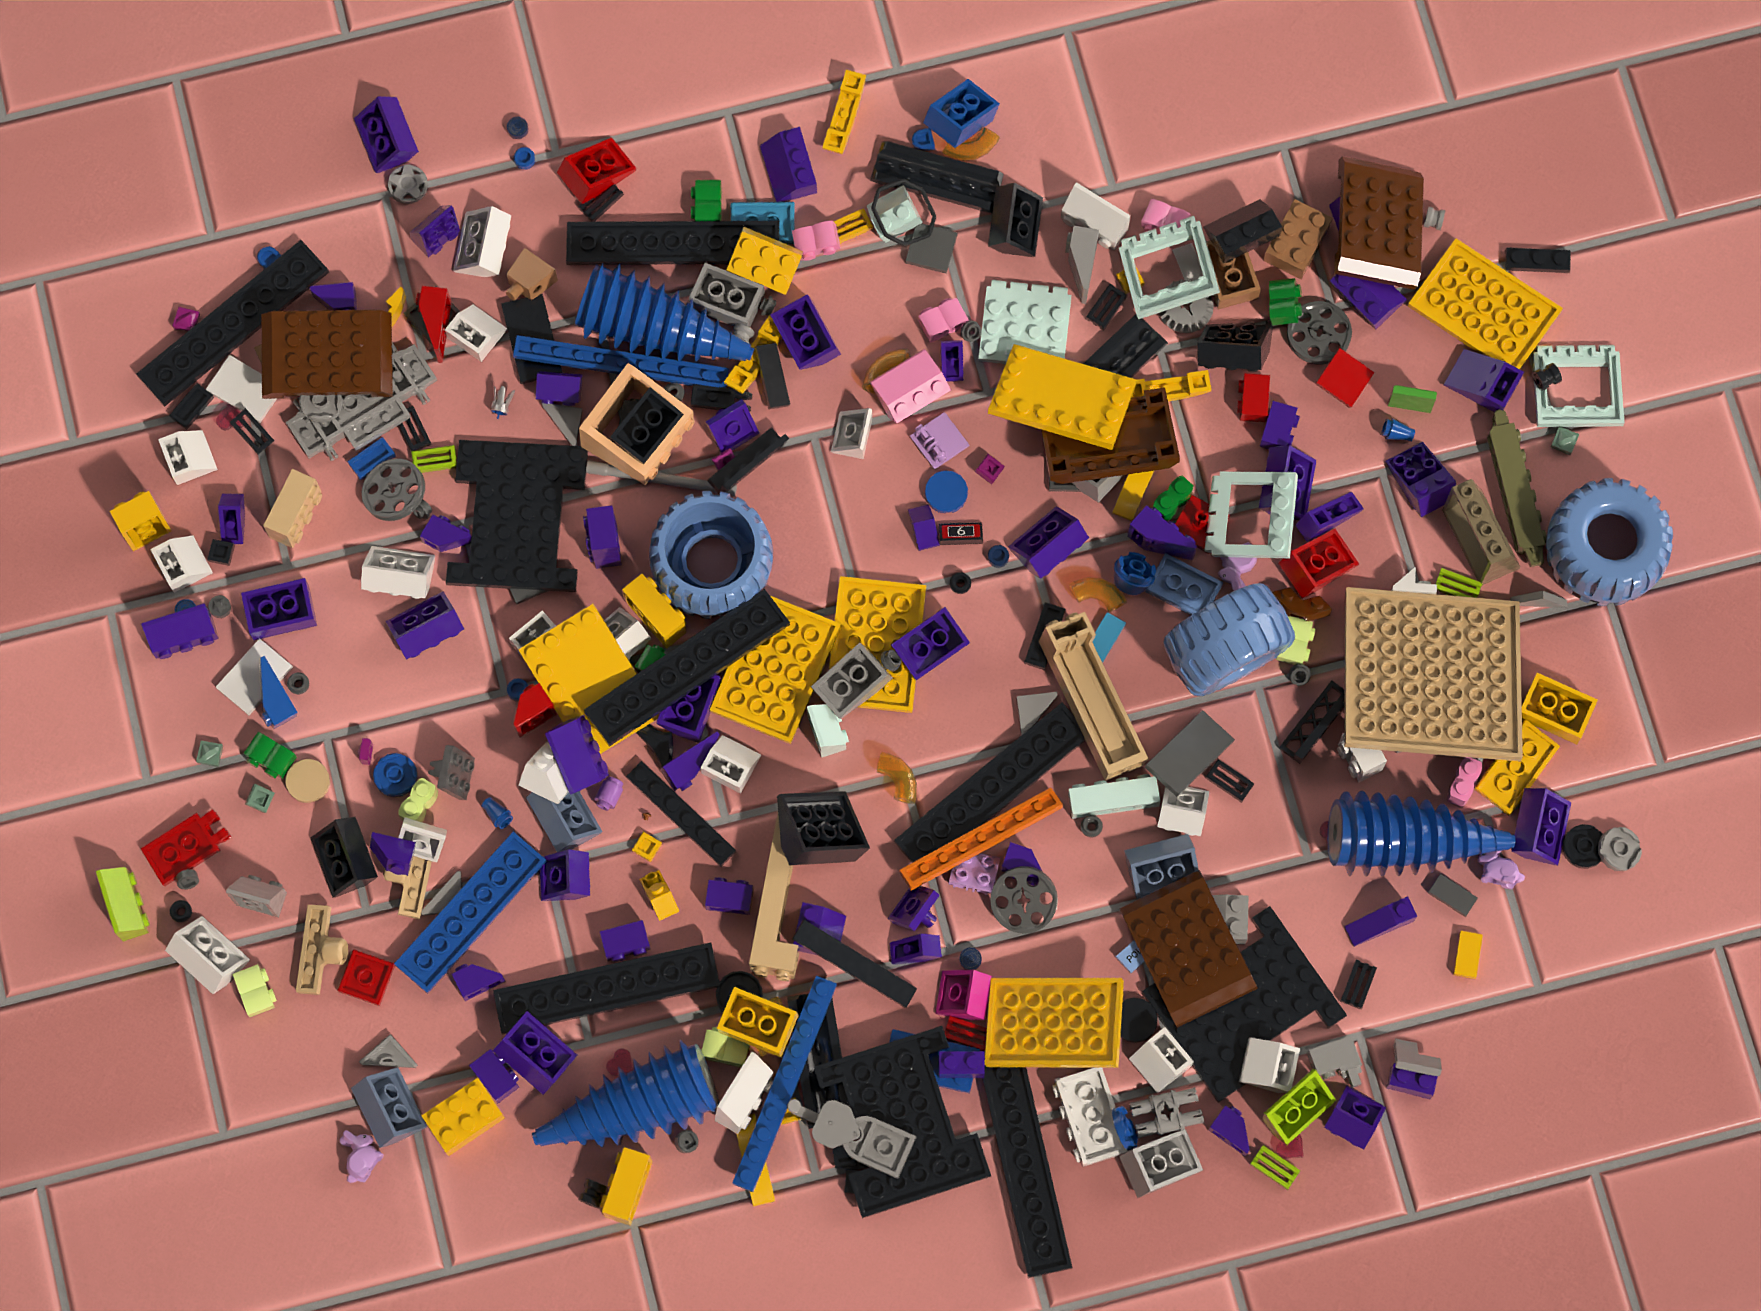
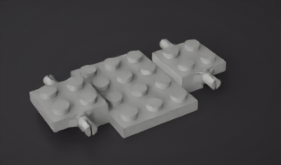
M392 342L393 397H371V394L342 395V410L337 417L324 423L313 422L308 419L302 412L297 400L293 401L299 412L295 417L286 421V424L309 459L324 451L331 461L334 460V457L337 459L338 454L332 446L346 436L357 451L411 418L402 403L403 401L416 395L423 405L426 404V401L427 403L430 401L424 390L438 380L415 344L407 349L398 351Z

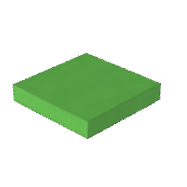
M1395 385L1391 392L1388 406L1431 413L1436 401L1437 392Z

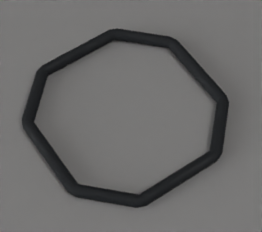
M900 179L876 190L871 210L886 238L902 246H907L931 236L936 221V214L922 187L906 179ZM902 183L921 192L932 215L927 234L906 242L887 234L875 208L881 191Z

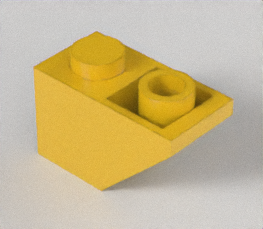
M660 870L650 872L645 877L639 879L659 921L680 912Z

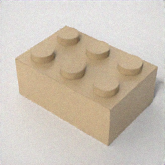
M294 469L291 470L263 525L270 539L294 548L295 544L301 541L303 536L302 530L305 524L308 525L313 516L312 510L322 499V491L315 478Z

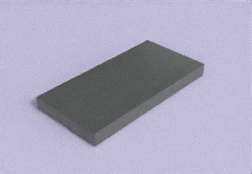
M1202 710L1146 764L1145 768L1178 797L1235 739Z

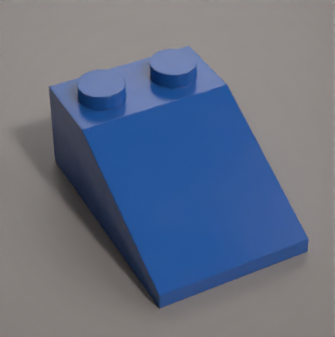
M262 656L260 658L262 711L264 713H262L261 717L266 726H272L274 730L297 717L298 712L266 657Z

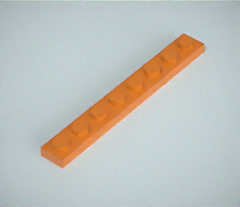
M1049 788L900 869V875L912 891L1062 809L1063 804L1053 789Z

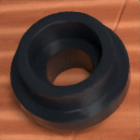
M956 573L950 579V588L957 594H964L971 588V579L965 573ZM958 581H963L964 586L958 587L956 583Z
M184 900L176 901L170 907V916L176 922H186L192 915L191 905ZM184 908L185 913L178 915V910Z

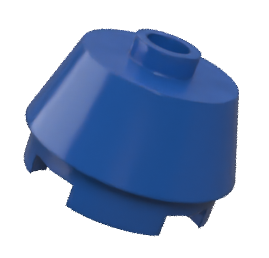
M1129 552L1127 556L1123 557L1121 555L1114 564V584L1120 591L1128 595H1139L1154 583L1155 565L1151 566L1145 561L1146 557L1139 553Z

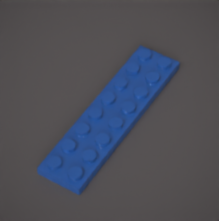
M513 831L394 965L428 994L547 860Z

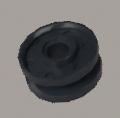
M735 971L724 976L716 990L717 1004L722 1013L734 987L763 998V990L758 979L751 973L744 971Z

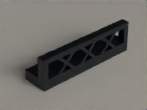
M771 427L707 480L708 483L719 495L720 491L727 493L782 448L789 440V437L786 434L780 437Z
M1331 680L1279 749L1301 764L1345 707V690ZM1331 688L1341 694L1337 701L1328 702L1327 693ZM1326 706V715L1323 718L1315 719L1314 710L1316 707ZM1313 723L1314 730L1312 733L1302 736V725ZM1292 740H1300L1301 747L1296 753L1286 747Z

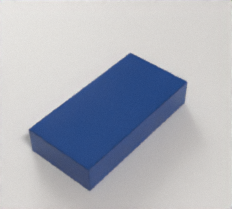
M382 437L350 459L348 464L358 478L363 480L373 468L384 461L393 459L396 454Z

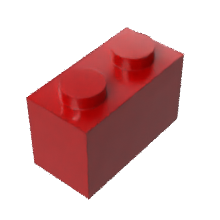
M1244 373L1243 380H1239L1238 393H1242V400L1237 402V413H1241L1240 421L1266 423L1270 375Z

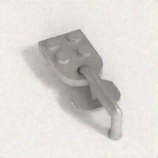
M796 1099L790 1100L787 1105L788 1110L792 1114L815 1123L812 1135L816 1142L829 1148L843 1145L847 1154L854 1160L898 1179L916 1136L873 1117L861 1116L854 1118L849 1106L835 1100L826 1102L820 1114L802 1107Z

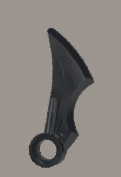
M650 724L636 732L655 754L661 768L672 761V732L659 731Z

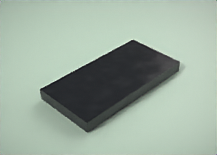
M543 294L538 295L533 300L526 297L501 304L513 354L517 335L554 341ZM515 358L521 384L537 381V373L539 371L562 373L561 365Z

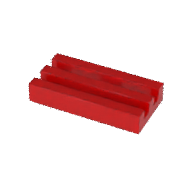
M950 1016L945 1029L946 1038L985 1052V1036L952 1026V1023L985 1033L986 1037L987 1028ZM953 1031L983 1041L984 1043L983 1045L951 1035L949 1034V1032Z

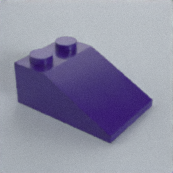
M944 607L891 645L915 680H918L967 646L970 641L947 608Z

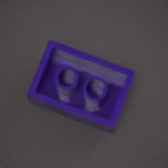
M613 506L586 509L587 516H583L590 562H595L596 569L621 566L618 529Z
M305 578L241 593L249 634L253 641L259 638H267L317 626L310 588Z

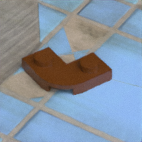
M1290 587L1272 592L1285 609L1287 616H1290L1292 613L1305 617V621H1313L1330 616L1332 608L1320 595L1302 600Z

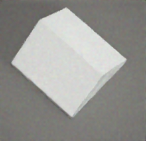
M872 409L841 411L839 413L831 448L832 453L864 459L872 423Z
M404 817L398 838L416 842L414 856L437 863L447 830Z

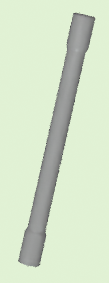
M589 460L587 462L586 473L635 480L607 463ZM657 473L652 481H648L701 491H711L718 494L707 480ZM737 485L727 492L730 496H736Z

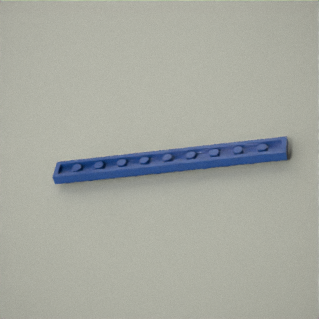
M519 335L516 337L513 357L516 359L620 374L627 363H629L651 380L690 386L698 384L726 388L727 385L724 384V381L729 374V368L686 361L679 362L678 360L667 358L662 360L660 357H646V355Z
M819 976L815 977L732 1185L754 1193L787 1111L788 1102L792 1099L837 983Z

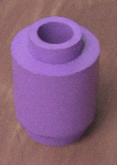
M608 776L606 780H603L594 798L597 802L596 805L606 811L614 809L623 792L622 787L624 784L620 780Z

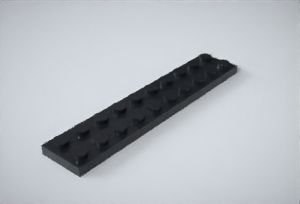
M567 222L566 263L567 265H601L602 263L603 265L729 264L743 227L780 241V222Z
M300 240L136 373L137 377L165 407L261 329V314L271 311H283L310 289V286H313L329 273L328 268Z
M764 588L750 600L743 602L584 709V713L610 747L788 627L790 622Z
M1063 702L1060 703L898 836L894 843L913 863L988 822L1086 741L1074 715Z
M710 942L493 990L501 1034L504 1035L513 1028L527 1011L545 1026L717 988L720 986L713 946Z
M985 1066V1075L982 1079L1028 1278L1072 1269L1027 1068Z

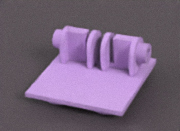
M945 412L924 426L920 424L915 428L916 432L910 435L934 469L970 446Z
M979 853L952 868L949 884L953 885V888L964 889L966 887V891H968V888H972V892H975L976 889L977 892L985 893V895L991 894L1000 857Z

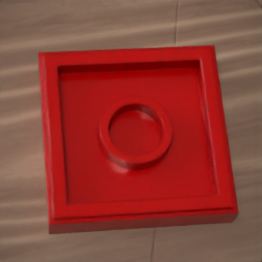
M1339 348L1315 384L1351 408L1375 372Z
M353 949L337 991L380 1006L395 965L392 962Z

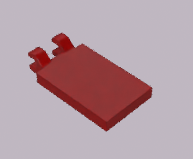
M211 810L202 817L195 813L141 848L163 886L176 880V875L179 872L191 870L221 851L218 844L232 838L225 828H222L217 833H214L210 825L220 820L217 812Z

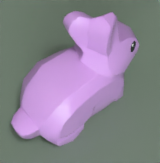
M1248 542V543H1244V544H1242V545H1251V544H1250V542ZM1220 557L1224 569L1218 572L1219 577L1226 583H1231L1233 591L1245 587L1246 585L1240 576L1242 573L1252 570L1257 562V558Z
M1501 851L1484 853L1481 857L1479 856V864L1484 865L1481 876L1483 883L1490 882L1512 890L1517 883L1524 881L1525 876L1519 872L1518 866L1511 859L1500 857Z
M345 1130L339 1141L342 1145L353 1149L347 1157V1181L349 1183L356 1181L366 1182L377 1162L383 1159L384 1154L377 1151L371 1145L373 1143L372 1136L366 1134L355 1136L348 1130Z

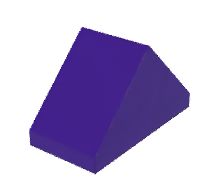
M962 340L941 341V369L946 381H964Z
M929 504L908 509L918 551L940 546L935 519Z

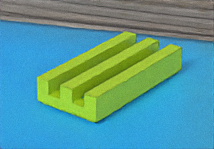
M454 445L411 451L413 464L421 473L457 468ZM451 452V455L417 460V457ZM450 460H452V462L432 464V465H425V466H418V465H423V464H429V463H436V462H443V461H450Z
M1441 568L1436 581L1437 591L1450 596L1471 597L1440 585L1441 582L1474 594L1472 598L1478 597L1482 586L1479 581ZM1443 576H1446V577H1448V578H1451V579H1454V580H1456V581L1462 582V583H1464V584L1470 585V586H1472V587H1475L1476 589H1473V588H1471V587H1468V586H1465V585H1463V584L1457 583V582H1455V581L1449 580V579H1447V578H1444Z
M1264 1145L1250 1164L1286 1190L1290 1188L1300 1172L1298 1168ZM1265 1153L1266 1155H1268L1269 1157L1283 1165L1285 1168L1293 1172V1175H1290L1288 1172H1286L1285 1170H1283L1282 1168H1280L1279 1166H1277L1276 1164L1262 1156V1154ZM1261 1160L1266 1165H1268L1269 1167H1271L1272 1169H1274L1275 1171L1289 1179V1181L1286 1183L1285 1181L1277 1177L1275 1174H1273L1272 1172L1258 1164L1257 1161Z

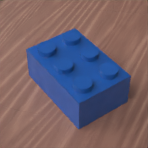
M967 79L932 103L923 123L956 148L993 121L1000 103L970 79Z

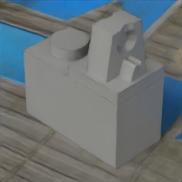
M1351 1035L1310 1049L1307 1052L1312 1069H1315L1323 1080L1336 1076L1335 1072H1338V1075H1341L1343 1079L1348 1078L1351 1088L1361 1085L1358 1073L1362 1072V1063Z

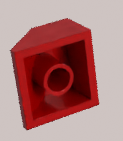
M540 683L527 686L523 690L524 693L520 695L513 723L519 738L557 715L552 701Z

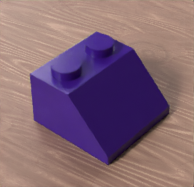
M568 849L543 856L547 862L540 868L541 901L576 900L590 896L589 852Z
M802 902L797 929L802 920H805L841 942L846 915L823 906ZM793 942V944L798 945V951L816 955L797 942Z
M1346 1086L1324 1128L1364 1150L1375 1132L1386 1107Z

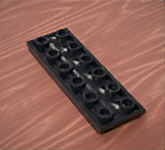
M884 141L881 143L870 181L887 185L900 179H906L922 187L928 197L992 213L996 187L1001 186L1004 174L997 170ZM904 183L894 186V188H899L904 185L907 191L922 195L919 190Z
M1134 315L1083 364L1132 378L1168 342L1143 318L1138 319L1137 315Z
M808 994L787 997L789 1009L796 1011L798 1014L792 1032H794ZM831 999L800 1076L805 1108L820 1114L823 1105L831 1100L850 1107L843 1084L839 1083L820 1089L814 1070L815 1066L842 1058L833 999ZM807 1120L808 1129H812L815 1123Z

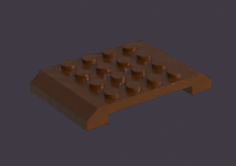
M1341 156L1338 161V179H1341L1338 252L1335 254L1334 274L1414 290L1418 286L1421 275L1424 178L1421 172Z
M383 310L271 311L261 314L262 399H284V396L362 394H371V397H393L391 312Z
M1165 387L1144 390V396L1131 397L1112 450L1041 429L1050 481L1060 484L1169 469L1180 462Z
M1200 870L1120 908L1176 1027L1182 1026L1258 989Z

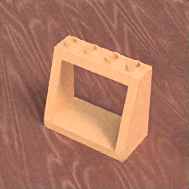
M627 363L579 427L581 447L646 485L649 480L652 481L656 477L659 466L668 461L671 450L679 446L685 431H690L695 422L693 410L637 368ZM651 387L684 415L643 465L601 433L633 390L644 395Z

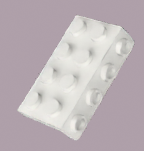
M1092 1068L1063 1078H1056L1052 1089L1055 1098L1060 1097L1062 1106L1059 1107L1060 1114L1063 1120L1067 1119L1069 1127L1066 1128L1069 1140H1074L1076 1149L1073 1152L1077 1163L1081 1162L1082 1167L1127 1153L1128 1150L1121 1143L1114 1126L1112 1110L1115 1108V1104L1103 1068Z

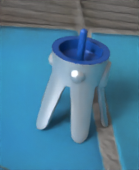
M494 386V401L491 405V412L498 414L497 419H499L500 415L506 416L508 414V406L515 394V390L509 394L504 404L505 387L502 386L496 397V388Z

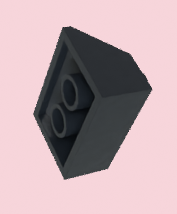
M1016 183L996 187L988 247L1002 254L1035 257L1043 197Z
M1261 199L1203 227L1223 264L1279 237L1282 231V225L1274 211Z
M650 387L610 436L609 440L644 465L684 414Z
M356 817L336 819L310 837L332 898L362 888L378 878Z

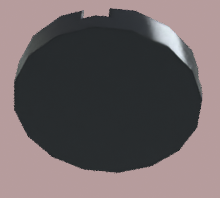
M1581 824L1573 827L1563 840L1562 850L1565 858L1571 865L1578 868L1589 869L1597 866L1602 861L1598 854V843L1603 833L1592 825Z
M1130 998L1122 1002L1120 1033L1122 1039L1138 1043L1152 1036L1156 1029L1158 1018L1155 1009L1149 1002L1140 998Z

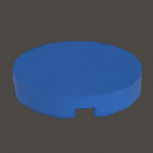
M944 470L935 473L926 484L925 496L927 503L933 510L939 513L958 511L967 500L968 487L966 481L961 475L953 471Z
M388 754L382 757L374 768V783L379 791L386 796H404L412 790L417 781V768L410 758L402 754Z
M1118 1106L1112 1110L1114 1126L1124 1148L1130 1151L1137 1148V1133L1133 1121L1125 1116L1128 1114V1111L1125 1107Z

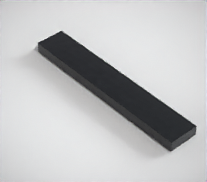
M802 920L792 938L793 941L904 1008H907L917 990L916 987L805 920Z

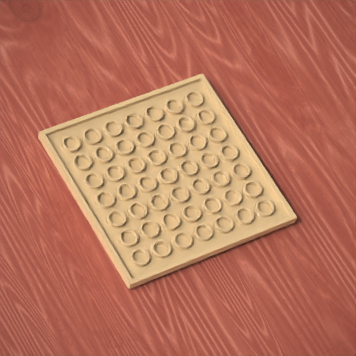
M1346 587L1344 747L1521 761L1523 754L1519 601Z

